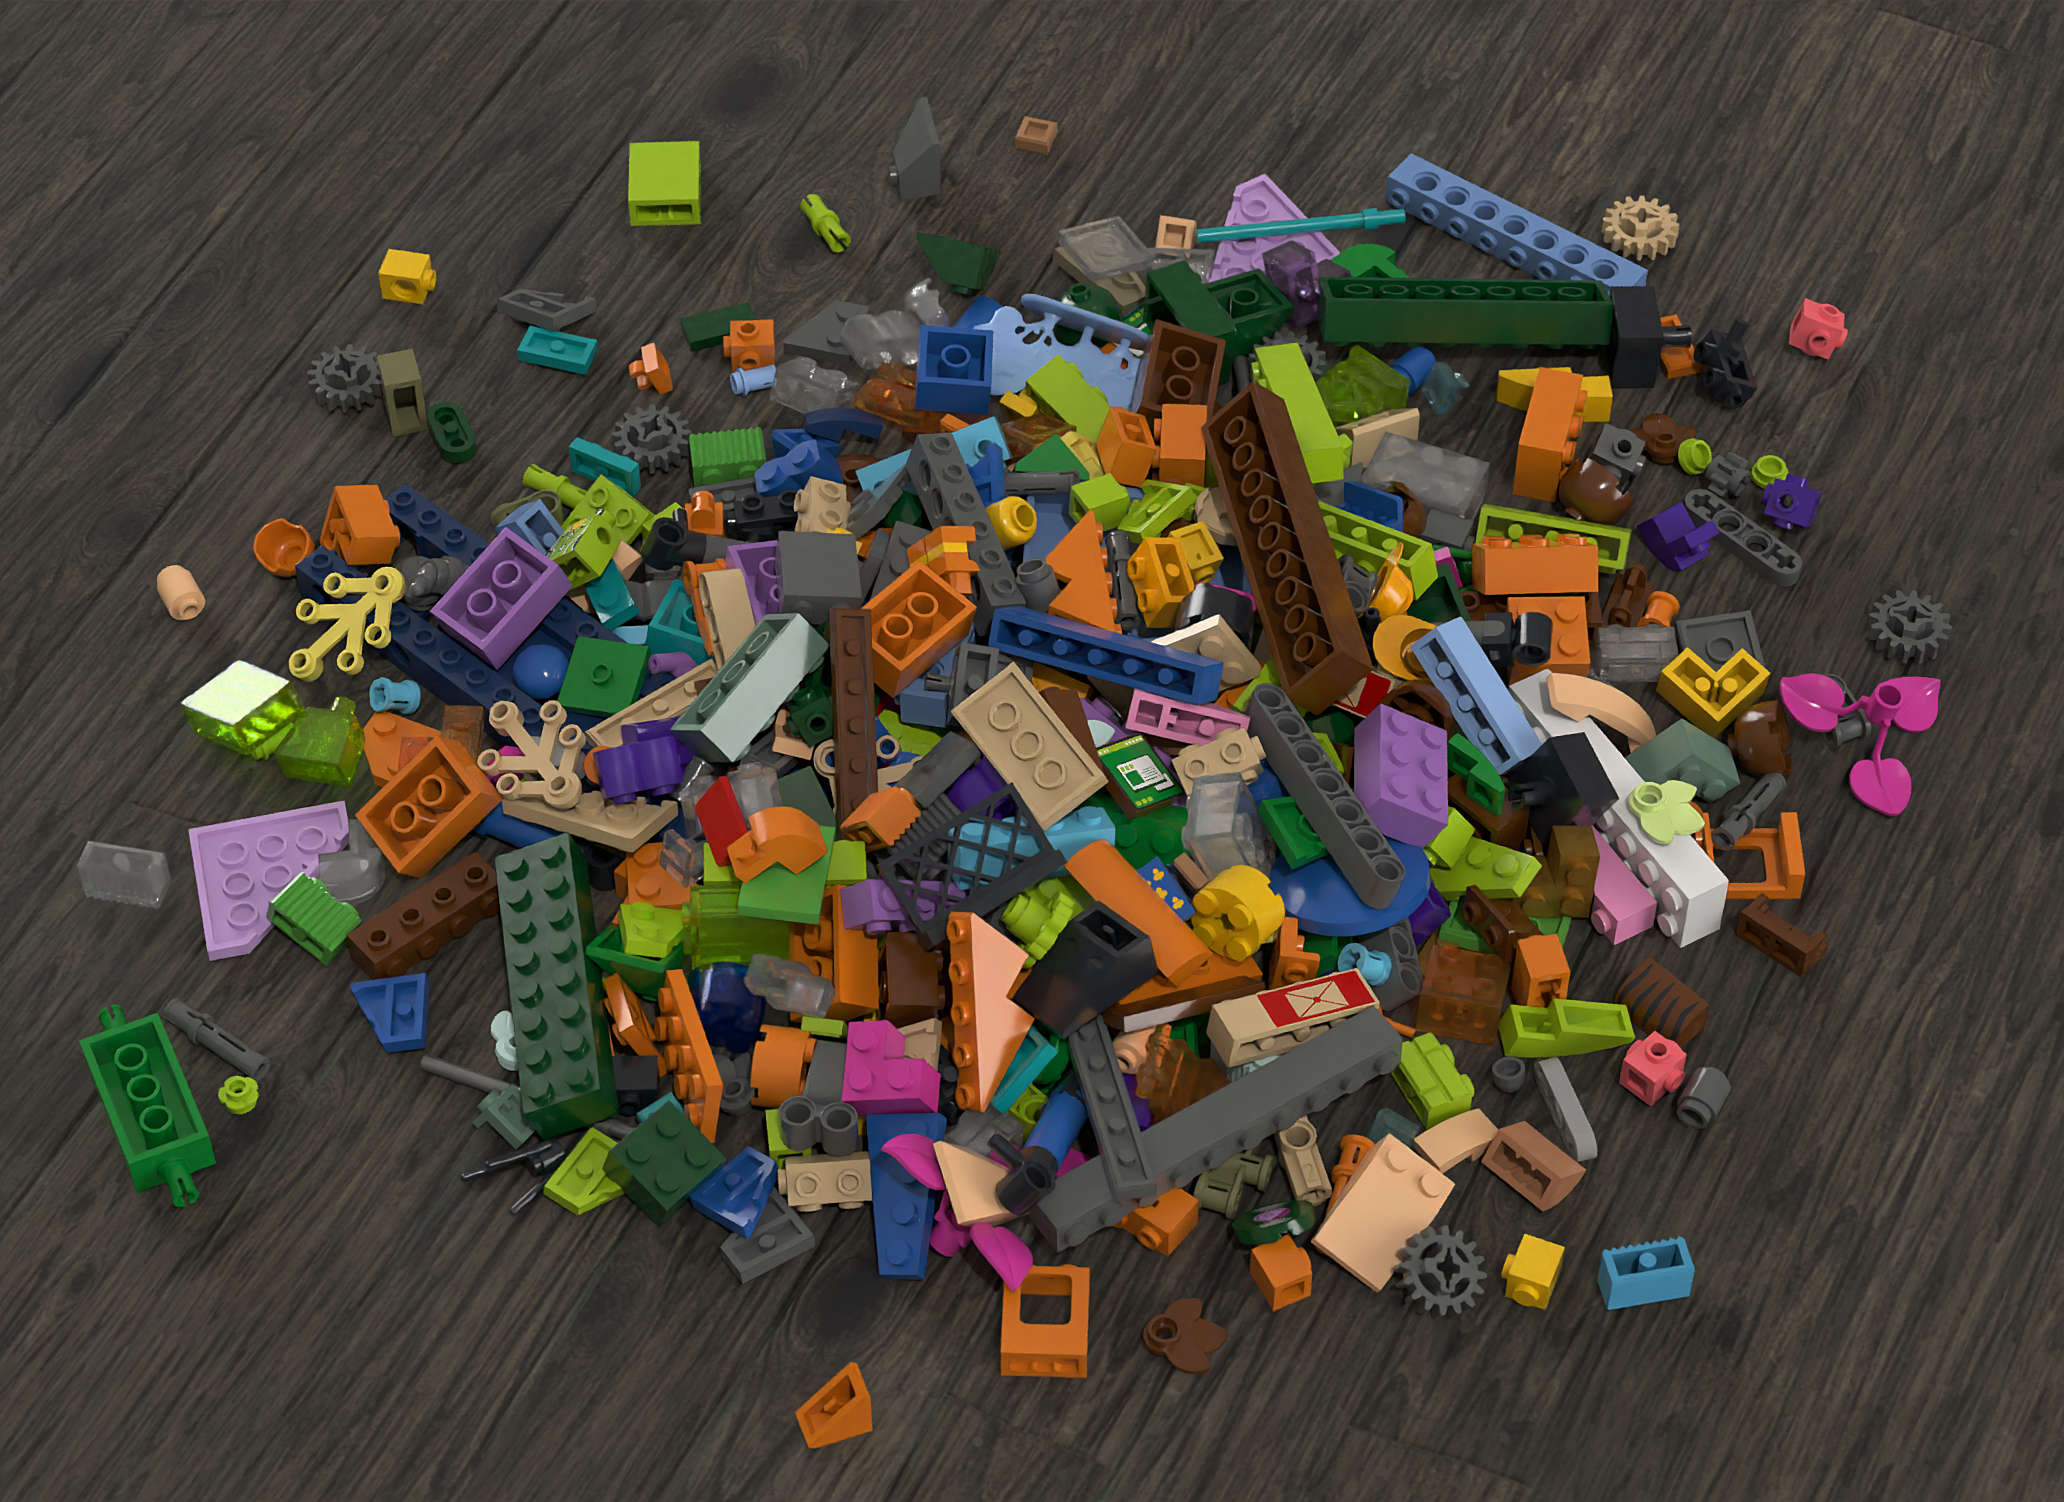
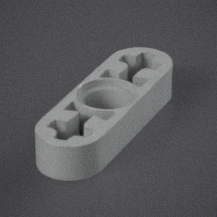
M1554 1057L1535 1062L1534 1073L1538 1089L1569 1156L1576 1162L1596 1158L1597 1144L1593 1130L1560 1060Z

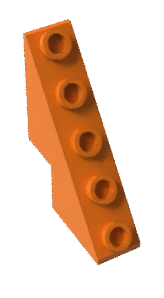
M1090 509L1045 558L1047 564L1052 566L1061 590L1059 595L1049 604L1048 614L1122 634L1121 624H1114V621L1117 620L1116 598L1109 597V595H1112L1111 572H1105L1108 564L1106 547H1100L1103 542L1102 522H1095L1094 511Z
M951 911L947 924V936L950 940L951 963L949 966V976L952 981L953 990L951 1017L955 1028L953 1058L959 1072L955 1098L960 1110L984 1113L1035 1019L1006 997L1029 954L976 914Z

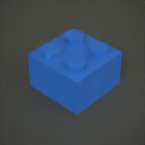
M921 325L917 357L915 409L988 415L992 383L993 330Z

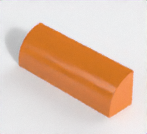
M1098 840L1090 843L1067 860L1068 863L1063 865L1096 901H1101L1150 936L1157 967L1177 987L1213 954L1108 840Z

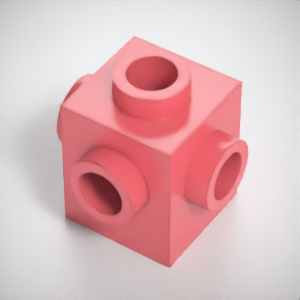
M1805 298L1790 326L1789 344L1800 348L1807 355L1813 357L1820 356L1829 360L1834 348L1840 349L1846 339L1848 329L1844 328L1845 314L1830 304H1819Z
M1654 1031L1644 1041L1637 1040L1629 1048L1626 1057L1623 1059L1619 1083L1649 1106H1652L1667 1091L1672 1093L1682 1084L1686 1075L1683 1071L1687 1054L1682 1051L1677 1043L1664 1038Z

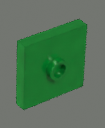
M578 636L557 701L567 712L608 718L637 702L648 668L649 657L652 655L649 646Z

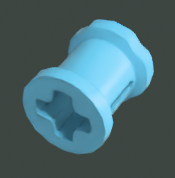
M380 677L374 680L370 687V705L377 712L396 709L402 714H412L417 710L420 703L421 693L419 686L413 680L395 683L391 682L388 678Z
M1350 943L1342 949L1339 955L1338 969L1339 972L1358 968L1368 984L1380 986L1388 980L1392 963L1388 954L1377 950L1370 952L1361 944Z

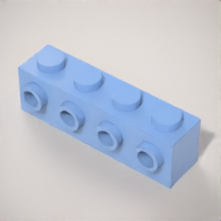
M1462 617L1435 627L1410 646L1434 686L1441 691L1449 702L1452 714L1468 740L1486 756L1499 776L1520 767L1542 745Z

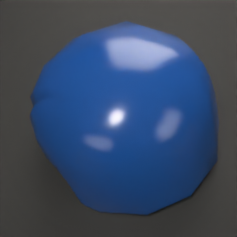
M548 643L532 645L521 652L513 667L514 682L518 689L532 699H548L556 693H560L570 661L560 648Z

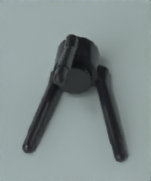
M552 1136L534 1146L485 1162V1166L462 1174L461 1180L464 1182L525 1162L528 1170L534 1177L541 1175L544 1178L510 1208V1214L516 1215L544 1190L545 1184L567 1157L559 1141Z

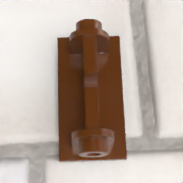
M1633 563L1631 566H1628L1624 574L1618 573L1602 616V630L1635 638L1638 631V621L1643 617L1646 609L1647 597L1652 593L1655 585L1654 582L1647 581V572L1645 571V566L1641 563Z

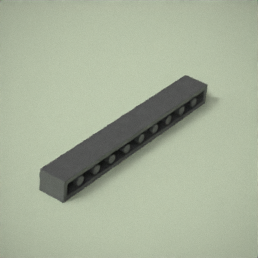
M1373 1005L1141 1132L1157 1181V1196L1115 1201L1100 1154L1055 1179L1054 1190L1029 1211V1217L1057 1253L1069 1246H1077L1084 1242L1092 1233L1105 1226L1110 1227L1117 1224L1125 1215L1139 1207H1147L1153 1204L1159 1196L1168 1191L1186 1186L1197 1175L1210 1168L1215 1169L1222 1166L1228 1158L1244 1149L1249 1150L1256 1147L1264 1138L1279 1130L1289 1129L1298 1119L1313 1111L1319 1112L1323 1110L1331 1101L1346 1093H1353L1359 1090L1365 1082L1374 1077L1390 1073L1401 1063L1403 1038Z

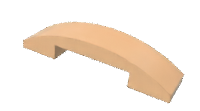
M1551 673L1546 677L1551 707L1577 722L1589 714L1625 734L1628 737L1631 753L1656 736L1654 725L1644 709L1632 698L1616 688L1577 675Z

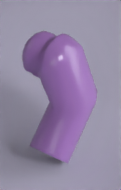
M684 652L653 654L649 657L648 661L649 669L652 673L670 672L676 679L698 666Z

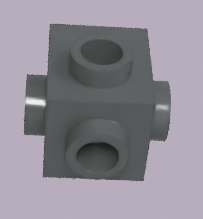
M1606 423L1596 437L1587 458L1605 467L1620 481L1619 484L1623 486L1630 475L1638 476L1646 459L1645 456L1640 455L1646 442L1637 438L1633 432L1627 429H1618Z

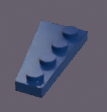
M940 1113L866 1114L879 1275L887 1280L925 1279L937 1190L928 1188L919 1182L898 1160L890 1154L881 1151V1149L889 1140L903 1134H918L931 1139L935 1143L939 1141L944 1142L947 1118Z

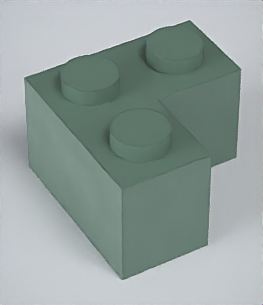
M1680 719L1625 757L1627 762L1645 782H1654L1661 785L1672 780L1682 781L1696 787L1695 795L1708 803L1723 797L1728 791L1740 784L1730 748L1684 719Z

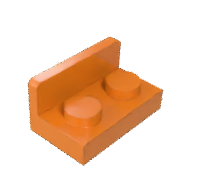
M1284 917V921L1278 929L1269 961L1268 991L1289 986L1298 981L1312 980L1316 977L1320 964V955L1303 952L1304 936L1297 935V918Z

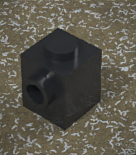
M658 1055L612 1056L619 1113L624 1115L637 1114L660 1099Z

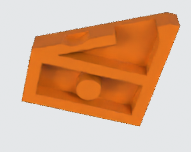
M618 973L603 980L608 995L604 999V1003L611 1016L616 1020V1023L612 1025V1029L619 1042L623 1046L629 1044L639 1056L658 1055L660 1077L672 1071L667 1070L664 1057L652 1044V1042L657 1040L656 1035L636 994Z

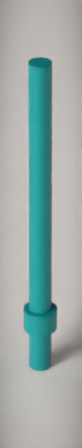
M1376 208L1362 209L1361 213L1196 229L1197 243L1358 227H1362L1363 230L1378 229V225L1405 223L1404 209L1377 211Z

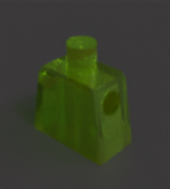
M338 696L334 699L330 710L314 707L304 709L274 752L286 777L347 787L352 786L365 743V733L356 716L353 715L356 710V705L353 701L346 697Z

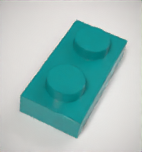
M529 326L517 350L518 360L586 375L598 351L597 340Z
M578 437L570 444L569 453L572 472L596 481L600 475H603L624 489L632 497L641 489L639 463L629 457L620 456L602 448L598 444L587 442Z
M613 558L610 559L600 577L584 584L601 623L610 631L641 613L618 564Z

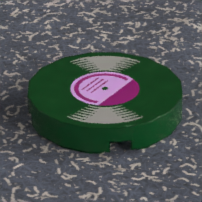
M1290 1200L1261 1206L1237 1217L1232 1222L1235 1238H1238L1240 1243L1245 1245H1261L1277 1242L1279 1239H1282L1281 1234L1291 1230L1292 1235H1299L1310 1229L1317 1220L1312 1202Z

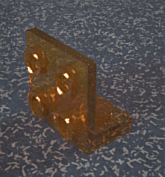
M1433 945L1420 995L1416 1031L1431 1032L1436 1035L1495 1046L1512 961L1504 963L1499 956L1494 954L1477 953L1453 946Z

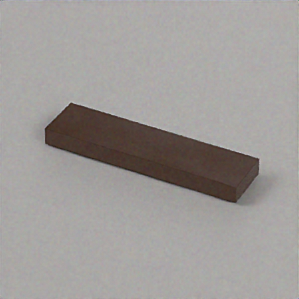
M1242 975L1118 1005L1103 1011L1104 1023L1123 1032H1129L1211 1012L1212 1005L1222 1001L1234 1000L1264 991L1265 983Z

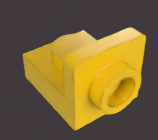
M1026 389L1022 390L1019 396L1007 390L999 401L1005 420L1033 436L1038 433L1047 420V417L1038 409L1036 402L1026 396Z
M1204 521L1171 531L1167 538L1180 539L1193 582L1209 583L1216 577V572L1224 558Z

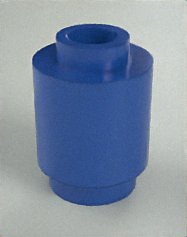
M1419 346L1411 347L1388 367L1384 377L1386 386L1393 394L1400 397L1413 394L1436 374L1435 357L1425 348Z

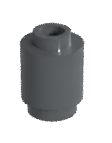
M1029 559L1018 566L1016 582L1025 598V607L1048 614L1049 604L1061 592L1052 566L1047 564L1045 559Z
M1712 1067L1698 1068L1693 1072L1677 1101V1116L1684 1124L1695 1129H1703L1707 1124L1715 1120L1731 1091V1086L1726 1076L1720 1070Z

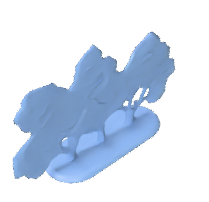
M1036 294L1022 295L1021 303L1032 314L1044 320L1025 324L1022 315L1015 308L1005 306L995 311L989 323L974 326V329L993 330L991 395H1004L1007 390L1015 394L1026 387V380L1059 354L1067 363L1072 361L1077 365L1083 374V379L1091 387L1095 385L1102 390L1107 397V403L1111 407H1122L1129 412L1132 411L1142 359L1134 358L1129 348L1144 350V344L1148 335L1141 330ZM1055 324H1059L1083 332L1080 342L1074 346H1066L1059 343L1052 332ZM1018 326L1025 327L1022 333H1015ZM1040 330L1044 331L1040 339L1030 345L1024 344L1022 341L1032 331L1036 334H1039ZM1047 336L1051 338L1052 344L1050 346L1044 343ZM1092 336L1119 346L1110 354H1103L1090 340ZM1123 358L1128 361V367L1124 370L1120 368ZM1052 423V426H1053V428H1054L1055 433H1056V434L1062 433V432Z

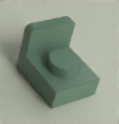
M510 1084L501 1094L495 1089L492 1090L478 1104L477 1108L482 1113L472 1122L479 1128L488 1121L515 1149L521 1146L535 1131L534 1127L523 1115L521 1092L513 1084Z

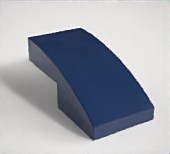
M829 408L805 413L803 419L805 432L840 442L844 429L878 440L883 429L881 414L859 409Z

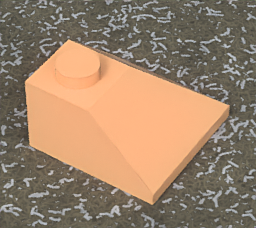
M943 1141L933 1144L959 1225L972 1227L975 1223H989L994 1227L1021 1217L1006 1210L996 1194L997 1183L1011 1169L967 1147Z

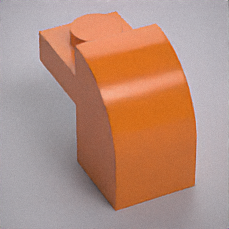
M784 806L767 808L748 817L752 829L727 847L735 875L744 883H748L776 861L797 875L828 852L818 823L802 811Z

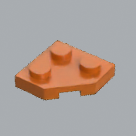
M376 711L359 734L360 744L369 764L374 784L384 787L436 735L445 737V733L387 711Z

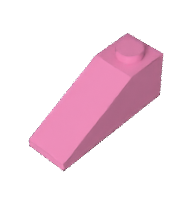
M1135 688L1125 728L1203 746L1215 741L1214 737L1226 729L1236 728L1239 730L1245 727L1247 731L1250 716L1210 702L1194 705Z
M1592 825L1600 853V861L1590 915L1595 929L1600 934H1605L1610 942L1616 945L1653 927L1657 901Z

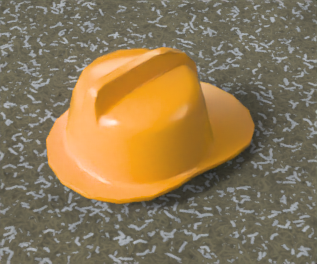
M1402 542L1393 548L1377 573L1379 576L1378 582L1369 601L1368 608H1377L1382 622L1388 617L1402 615L1413 601L1414 589L1412 582L1397 566L1404 547ZM1364 612L1361 613L1357 618L1363 616Z
M1399 614L1388 617L1378 625L1373 635L1372 648L1376 660L1383 669L1408 681L1418 679L1432 682L1410 646L1437 626L1407 615Z

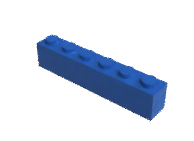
M1016 605L994 610L988 647L999 648V651L1194 705L1217 700L1224 664L1223 661Z

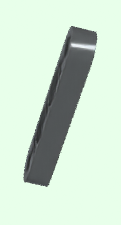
M1696 489L1686 495L1684 507L1696 528L1713 520L1719 534L1711 539L1772 583L1779 586H1791L1799 580L1802 559L1795 551L1714 493L1704 489ZM1731 523L1738 529L1728 532L1722 530L1719 525ZM1758 543L1763 545L1766 550L1755 552L1750 550L1747 545Z

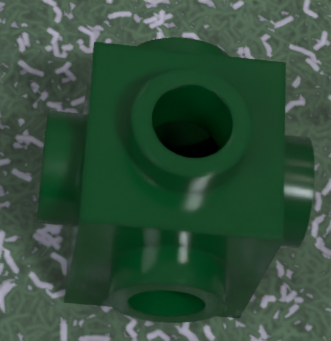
M821 681L796 692L792 699L787 702L791 716L786 718L795 738L798 739L803 736L809 747L817 743L820 745L827 740H834L832 694L829 695Z

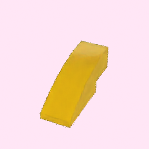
M1571 367L1549 368L1572 373ZM1539 369L1499 370L1496 390L1497 401L1528 412ZM1609 376L1583 377L1581 390L1587 391V399L1584 412H1578V415L1584 416V422H1609L1613 399Z

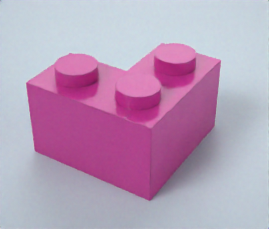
M888 1020L849 1022L842 1102L853 1106L859 1117H866V1114L937 1113L941 1074L923 1058L904 1059L906 1037Z

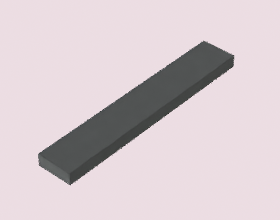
M1100 1013L1065 1038L1115 1201L1157 1196V1181L1107 1026L1104 1023L1103 1014Z

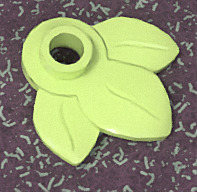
M1675 780L1667 781L1661 785L1654 782H1644L1639 784L1629 796V808L1636 816L1640 817L1642 830L1648 837L1661 844H1671L1675 833L1678 835H1690L1702 830L1705 825L1700 814L1689 804L1695 796L1697 788L1688 783Z

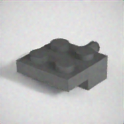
M961 642L955 651L954 665L950 676L927 672L924 689L947 692L949 706L946 725L962 727L952 714V709L1013 662H1015L1031 683L1034 660L999 654V648Z

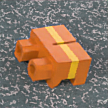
M939 526L907 548L909 566H913L920 560L965 598L972 595L970 577L980 571L978 564L968 558L967 547L976 542L974 526Z

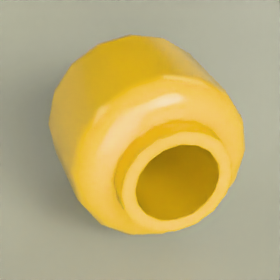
M1009 496L985 508L1003 550H1010L1024 544L1034 536L1037 526L1036 513L1033 507L1024 499L1018 496Z

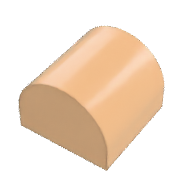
M1160 215L1155 250L1191 256L1196 237V221Z

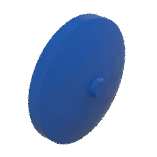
M1382 834L1406 870L1405 877L1392 904L1385 909L1370 907L1360 899L1331 854L1292 870L1282 853L1271 868L1269 888L1275 896L1278 893L1280 894L1285 908L1284 917L1297 918L1298 928L1301 930L1326 936L1367 934L1400 922L1422 904L1430 888V871L1427 856L1420 846L1409 845Z

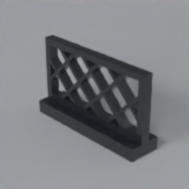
M1011 782L882 861L876 867L919 936L916 939L925 952L948 938L947 924L951 911L971 912L978 917H982L1068 862L1060 849L1054 850L1016 787ZM1005 796H1008L1016 809L1013 823L993 818L995 803ZM988 807L986 816L977 814ZM967 819L984 823L980 844L959 839L962 823ZM1021 819L1023 820L1026 827L1020 825ZM991 825L1012 830L1008 851L987 846ZM954 828L953 837L943 835ZM1018 832L1033 836L1041 851L1031 857L1014 853ZM938 840L951 844L947 865L926 859L928 846L931 841ZM957 846L978 851L974 871L953 866ZM921 848L919 857L910 855ZM985 853L1006 858L1003 874L998 878L981 874ZM900 860L918 864L914 884L910 885L899 882L890 867ZM1012 860L1022 862L1011 869ZM924 866L945 871L941 892L920 887ZM952 873L973 878L970 894L967 897L961 898L948 894ZM979 880L988 882V884L978 889ZM904 890L912 892L910 899ZM918 894L939 899L936 916L925 923L915 908ZM946 901L956 903L944 910Z

